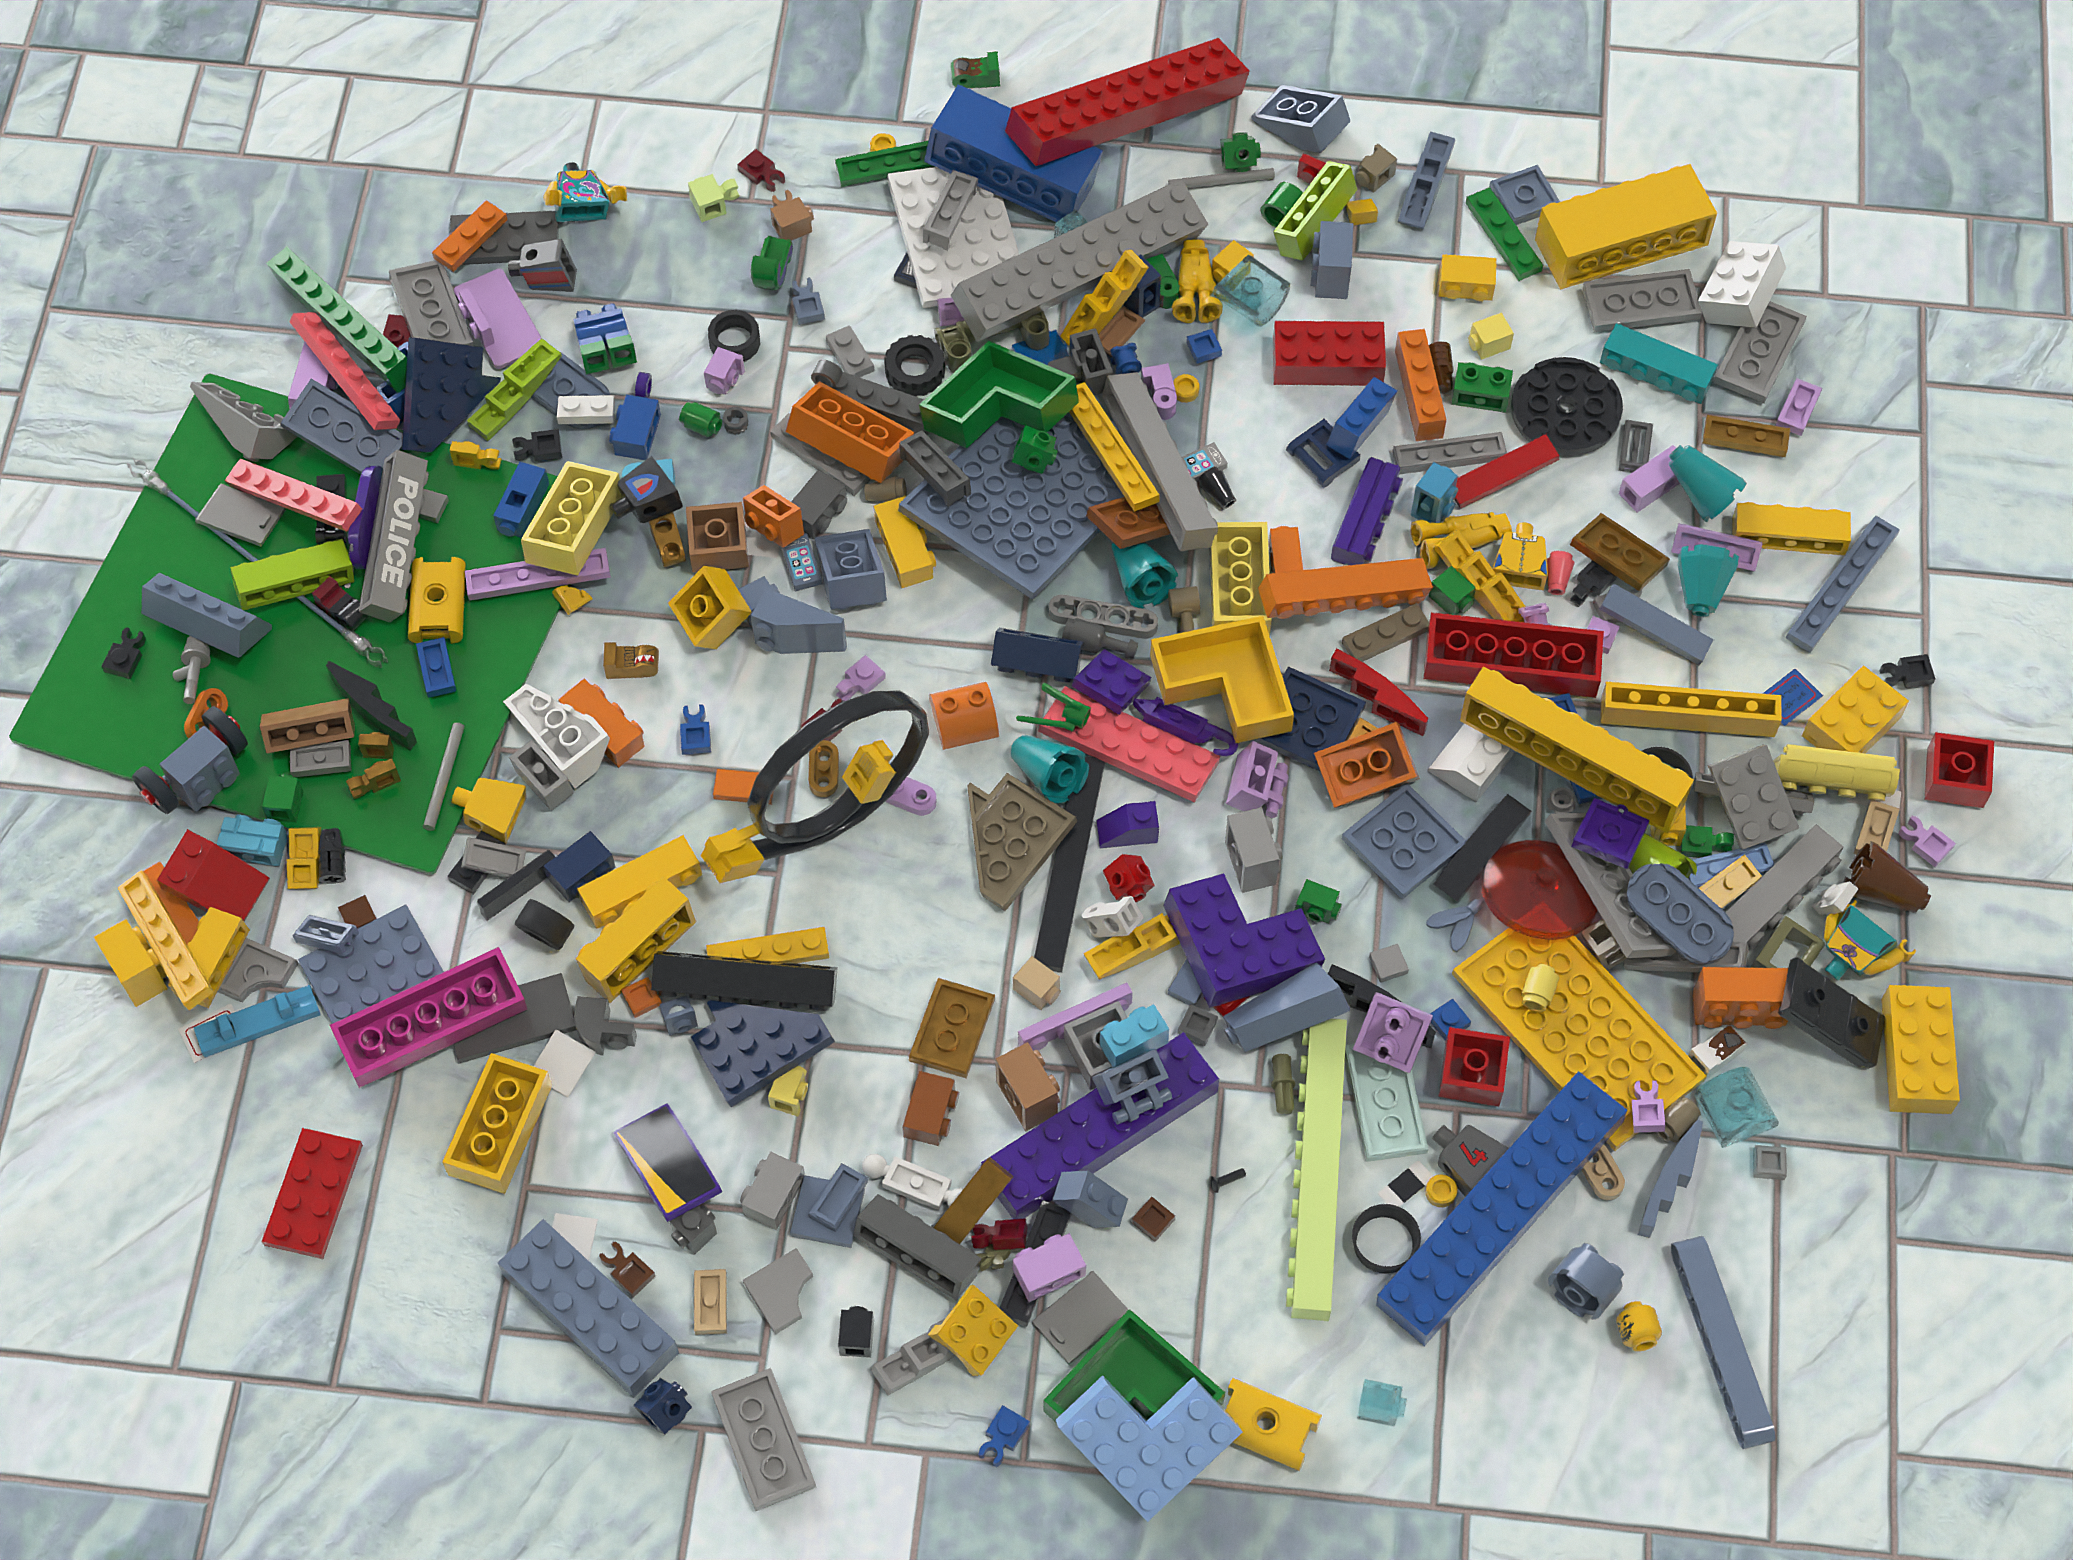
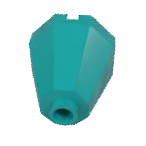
M1699 544L1695 545L1693 551H1688L1689 546H1684L1679 553L1677 566L1685 606L1692 611L1693 615L1707 617L1709 613H1714L1738 567L1739 556L1734 553L1731 558L1729 556L1730 551L1722 547Z

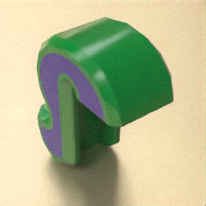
M772 236L765 238L760 256L755 255L752 258L751 280L755 287L774 291L782 287L787 264L790 263L793 253V243L790 239L786 240Z

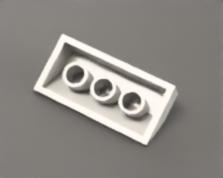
M1464 723L1432 763L1428 771L1477 802L1516 751Z

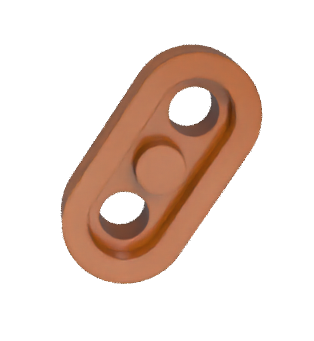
M211 688L202 691L197 696L184 724V731L188 738L197 732L195 729L196 724L200 729L205 726L201 716L209 709L207 700L211 702V707L215 706L224 713L226 712L228 700L221 690Z

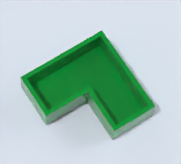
M988 341L919 404L924 430L964 448H968L1001 416L1021 425H1027L1039 431L1048 432L1079 403L1074 376Z
M1129 1309L1043 1400V1412L1056 1422V1419L1101 1376H1104L1128 1403L1147 1420L1193 1377L1220 1406L1224 1404L1225 1391Z

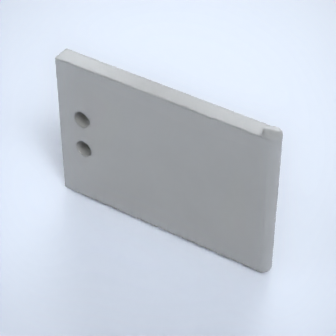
M220 484L195 519V522L262 546L284 514L285 508Z
M1091 1271L1089 1275L1035 1318L1032 1324L1070 1365L1101 1339L1129 1309L1094 1271Z

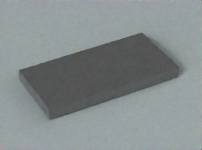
M562 973L518 985L525 999L527 1010L454 1043L459 1063L551 1038L555 1030L563 1034L577 1030Z

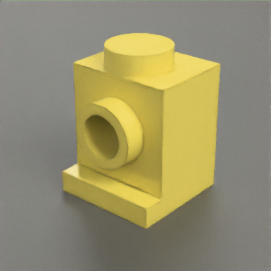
M796 1066L774 1080L768 1095L770 1108L799 1117L801 1112L799 1100H804L808 1090V1083L805 1082L806 1069Z

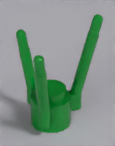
M1043 683L1042 691L1066 704L1062 713V717L1066 719V722L1029 716L1016 717V720L1020 722L1065 728L1073 732L1076 726L1081 729L1084 728L1089 719L1091 707L1075 701L1047 683Z

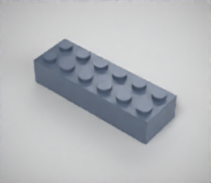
M544 1219L498 1262L503 1276L633 1398L679 1354L676 1341Z

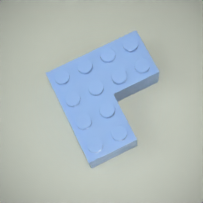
M1101 1376L1056 1419L1059 1429L1147 1522L1243 1432L1236 1421L1194 1377L1147 1421L1104 1376Z

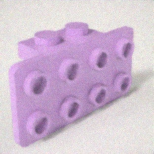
M502 269L493 270L454 288L455 296L460 303L458 308L464 319H469V327L474 338L480 339L495 368L501 369L513 364L541 339L540 334Z

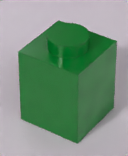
M1450 566L1431 582L1433 588L1429 592V597L1446 613L1451 615H1457L1460 612L1465 613L1474 604L1473 598L1476 587L1454 567Z
M288 774L268 776L262 803V809L267 819L297 823L303 796V789L298 778Z

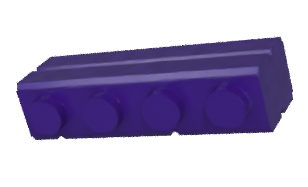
M1373 457L1368 458L1333 544L1332 561L1344 565L1365 564L1366 560L1372 561L1376 550L1373 542L1375 538L1381 539L1385 528V523L1382 522L1384 515L1390 516L1394 501L1391 500L1393 493L1399 494L1403 483V478L1399 477L1401 468L1398 465L1389 462L1384 463L1383 460Z

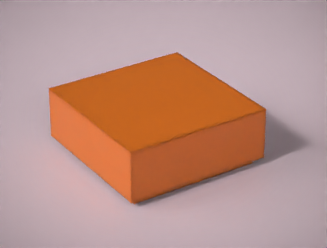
M649 977L621 989L622 995L635 1018L659 1007L662 1003L657 992L651 990L652 983Z

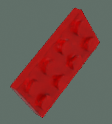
M302 1128L262 1239L264 1246L324 1259L363 1147L361 1141Z

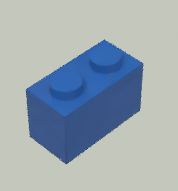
M626 394L623 405L620 404L617 409V425L612 427L609 436V442L613 444L615 455L639 460L648 459L661 417L658 400Z

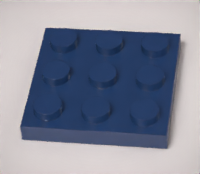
M1288 666L1282 677L1294 713L1292 731L1254 739L1253 741L1320 771L1314 753L1344 742L1355 721L1360 718L1365 709L1366 701Z

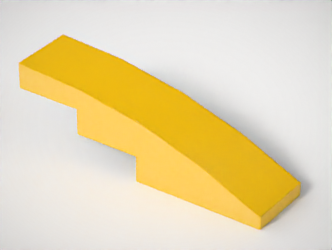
M1125 250L1113 271L1104 273L1092 294H1085L1060 335L1069 346L1070 335L1095 328L1099 334L1134 291L1149 267L1133 250Z
M1459 530L1451 532L1433 547L1448 568L1450 566L1454 567L1476 587L1474 598L1494 619L1524 622V618L1521 617L1518 611L1519 608L1526 607L1502 572L1495 573L1480 551L1474 552Z
M1161 913L1136 927L1128 936L1111 937L1083 954L1098 979H1102L1153 958L1179 945L1180 942L1168 915L1164 916Z

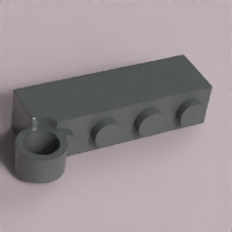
M818 361L811 374V379L815 384L819 381L910 429L914 434L922 430L927 436L930 432L924 430L919 404L924 399L842 372L841 368L831 361Z

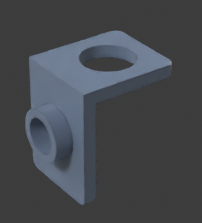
M682 996L660 1004V1010L669 1036L684 1033L698 1027L695 1011L691 1006L688 996ZM675 1006L685 1008L684 1010L669 1014L670 1010Z

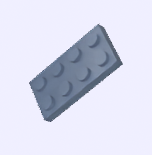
M312 378L281 422V427L360 475L369 466L379 465L383 468L385 458L396 450L401 451L402 433L396 429L374 430L353 403Z

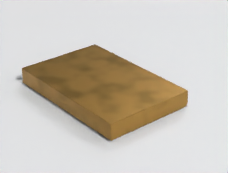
M1600 513L1574 536L1570 543V546L1637 591L1642 590L1670 561L1669 557L1603 513Z
M938 978L911 1049L909 1061L967 1079L994 1004L995 995Z

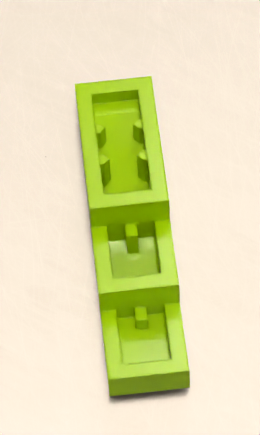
M541 338L503 372L504 380L485 396L486 403L467 420L468 426L485 440L489 441L510 421L543 383L562 357L561 352Z

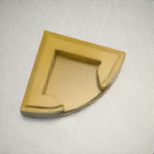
M560 586L552 591V594L568 615L593 599L585 590L568 586Z

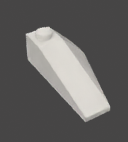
M528 684L522 686L503 701L552 762L568 778L575 789L598 771L610 737L593 717L576 711L568 704L564 705L554 700L550 695Z

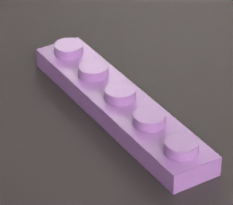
M606 548L592 550L578 576L527 564L525 561L465 571L469 601L611 578Z

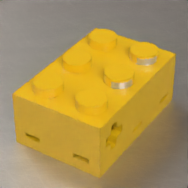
M1863 665L1808 719L1802 736L1816 748L1866 754L1902 717L1909 700Z

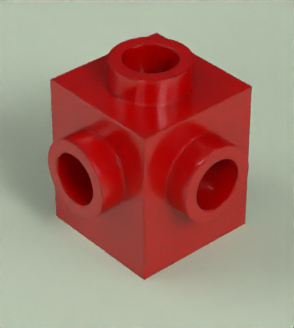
M1122 854L1103 869L1110 885V892L1116 900L1132 896L1135 902H1139L1155 886L1150 876V870L1141 856Z

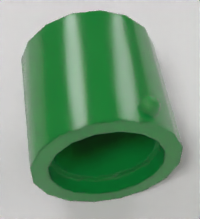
M1280 182L1261 206L1263 218L1276 228L1303 192L1291 183Z

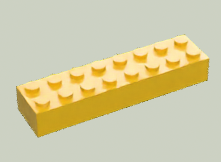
M1483 667L1466 692L1460 717L1461 722L1616 806L1619 804L1625 805L1629 812L1649 819V824L1667 834L1684 808L1694 779L1690 778L1687 773L1680 769H1673L1662 763L1654 755L1645 754L1628 741L1619 740L1610 735L1604 728L1591 725L1578 714L1563 710L1552 700L1537 696L1526 686L1509 681L1498 671Z

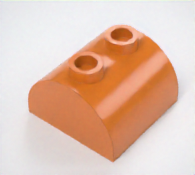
M987 682L929 694V701L943 750L999 737L995 707Z

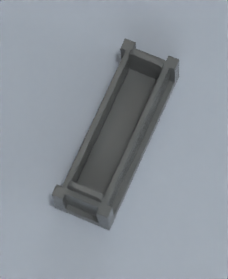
M922 430L899 442L900 458L903 461L906 460L945 500L947 507L962 499L963 496L971 495L970 478Z

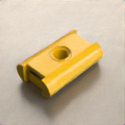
M423 557L412 561L408 639L411 642L421 643L423 639H438L442 637L450 638L451 644L462 640L466 571L464 560L452 557L451 562H424ZM435 599H442L440 601L433 602V600Z
M1232 1378L1228 1386V1395L1231 1398L1225 1411L1243 1431L1232 1443L1300 1471L1305 1459V1453H1302L1301 1450L1309 1431L1317 1432L1322 1415ZM1267 1418L1272 1420L1275 1426L1270 1430H1263L1257 1423L1259 1420Z

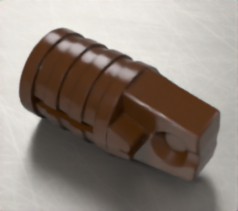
M1439 341L1429 344L1439 390L1445 394L1453 389L1452 373L1454 368L1451 345L1447 342Z

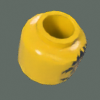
M1640 1301L1626 1304L1623 1307L1624 1310L1616 1318L1623 1344L1633 1348L1634 1351H1645L1655 1347L1657 1340L1662 1335L1656 1310L1649 1305H1642Z

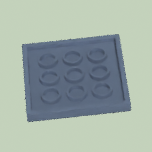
M406 904L358 928L359 934L357 937L351 936L353 942L350 945H344L346 950L343 954L319 948L298 959L332 1024L444 972Z

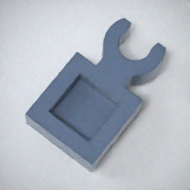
M807 278V286L804 288L798 287L796 280H794L792 287L795 296L792 297L798 325L825 320L819 291L813 292L811 278Z

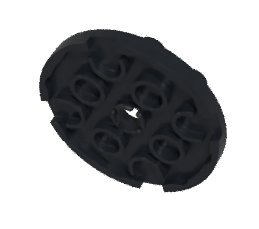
M1557 357L1536 363L1534 368L1520 376L1512 395L1511 413L1516 427L1529 442L1546 434L1559 455L1575 456L1593 452L1611 440L1621 421L1623 400L1614 380H1609L1600 372L1598 366L1582 359ZM1567 402L1572 404L1574 408L1566 412L1560 404Z

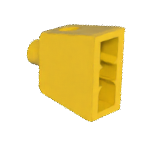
M479 778L473 791L457 787L452 797V803L465 808L463 816L464 823L478 832L482 830L507 844L526 801V786Z

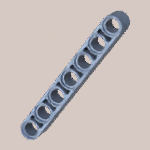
M1703 1236L1672 1243V1258L1740 1447L1746 1449L1775 1441V1429L1706 1239Z

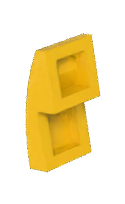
M321 827L289 828L290 858L286 859L288 889L318 888V850Z

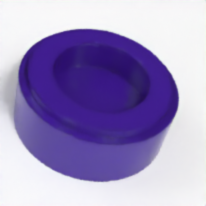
M639 372L636 379L635 396L649 398L652 389V375Z

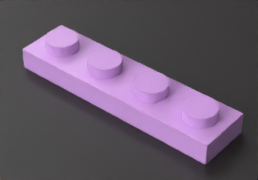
M1126 982L1018 1031V1044L1021 1046L1028 1042L1033 1051L1036 1049L1040 1050L1049 1041L1058 1037L1059 1039H1064V1025L1117 1001H1119L1125 1011L1132 1004V990Z

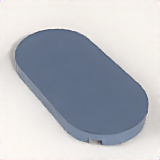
M561 353L562 357L531 398L557 417L559 396L610 395V392L602 382L591 374H586L582 367ZM600 424L567 425L576 429H591Z
M1648 864L1639 868L1632 875L1627 889V900L1631 910L1683 958L1696 964H1711L1719 961L1729 952L1734 938L1730 917L1680 871L1668 864Z

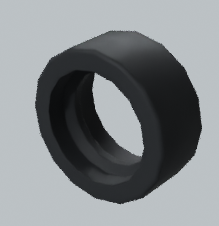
M727 310L715 316L709 324L708 339L713 354L720 347L742 355L743 361H747L758 352L761 344L759 325L749 313L741 310ZM739 327L750 332V338L738 346L724 345L718 340V336L728 328Z

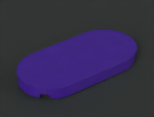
M379 465L366 467L362 471L355 502L360 505L362 511L351 524L348 531L349 544H353V551H349V557L356 569H366L383 472V468Z

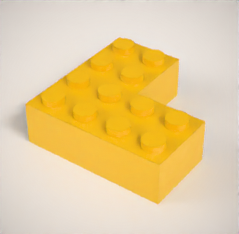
M1264 616L1151 639L1150 658L1164 705L1221 694L1235 743L1292 731L1294 713Z

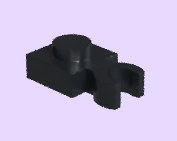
M559 429L531 432L532 439L529 440L523 437L512 439L514 448H523L513 451L514 458L517 461L525 460L530 455L534 456L535 462L563 458Z
M126 627L122 631L121 638L123 641L121 645L117 643L112 644L101 666L104 672L127 679L132 678L142 657L138 649L146 641L142 631L138 633L135 639H130L132 636L130 628Z
M1928 654L1902 657L1897 663L1898 666L1894 663H1884L1879 670L1880 674L1890 673L1893 676L1885 678V682L1891 687L1895 686L1899 681H1903L1905 688L1932 685L1936 679Z

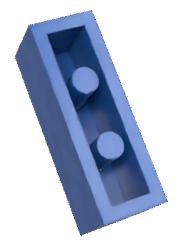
M1373 377L1336 421L1327 446L1351 459L1388 414L1397 390Z

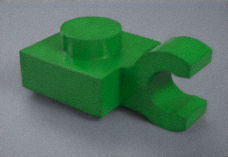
M1686 825V832L1681 843V854L1687 857L1701 858L1712 855V851L1722 853L1731 851L1734 845V834L1723 832L1712 835L1713 827Z

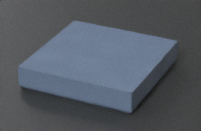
M1538 165L1492 180L1489 184V187L1516 225L1540 217L1542 207L1553 202H1560Z
M804 1175L790 1231L791 1237L852 1248L854 1228L857 1217L860 1214L865 1188L835 1232L809 1217L810 1210L830 1180Z

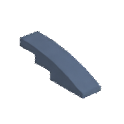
M1430 131L1424 151L1421 153L1416 171L1413 174L1398 223L1424 230L1443 180L1456 138Z
M1697 1120L1678 1142L1662 1168L1646 1204L1638 1235L1650 1238L1655 1228L1658 1211L1668 1213L1674 1201L1676 1187L1687 1188L1692 1177L1703 1121Z

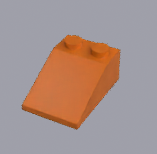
M1397 722L1314 753L1334 808L1420 779L1401 727Z

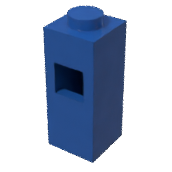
M519 462L493 515L497 531L510 537H523L549 486L546 469Z

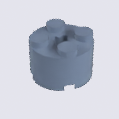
M1584 1243L1581 1247L1571 1249L1549 1276L1548 1284L1549 1287L1554 1284L1557 1290L1554 1296L1566 1309L1582 1318L1585 1314L1593 1315L1591 1320H1596L1622 1290L1621 1279L1624 1273L1618 1265L1609 1263L1600 1256L1592 1245Z

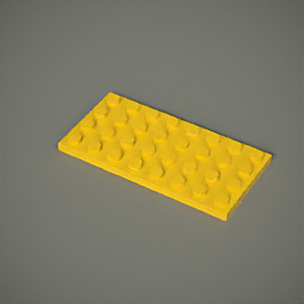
M1543 902L1452 971V975L1501 1029L1510 1036L1513 1042L1559 1092L1579 1071L1627 1109L1624 1122L1606 1141L1614 1151L1638 1134L1634 1133L1632 1100H1637L1634 1093L1636 1081H1640V1088L1643 1091H1650L1652 1089V1081L1658 1083L1657 1099H1663L1665 1111L1675 1100H1681L1703 1083L1707 1077ZM1539 964L1551 966L1559 976L1552 1002L1543 1012L1525 1007L1522 1004L1523 997L1521 995L1530 968L1538 967Z

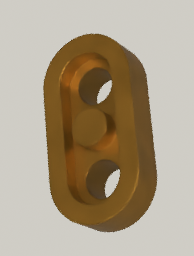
M822 740L809 751L808 781L809 788L814 795L828 797L834 794L838 788L839 752L834 743ZM823 756L829 757L826 761L820 760ZM821 782L828 783L825 787L819 786Z

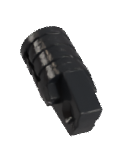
M339 828L321 830L318 850L319 881L327 884L344 882L346 880V861L341 831Z

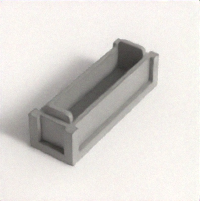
M955 170L952 171L923 229V243L928 244L930 242L948 251L950 239L972 195L975 196L977 193L978 178Z

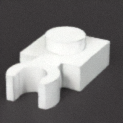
M1850 881L1838 885L1833 884L1827 890L1820 893L1822 899L1811 907L1820 915L1843 912L1858 888Z

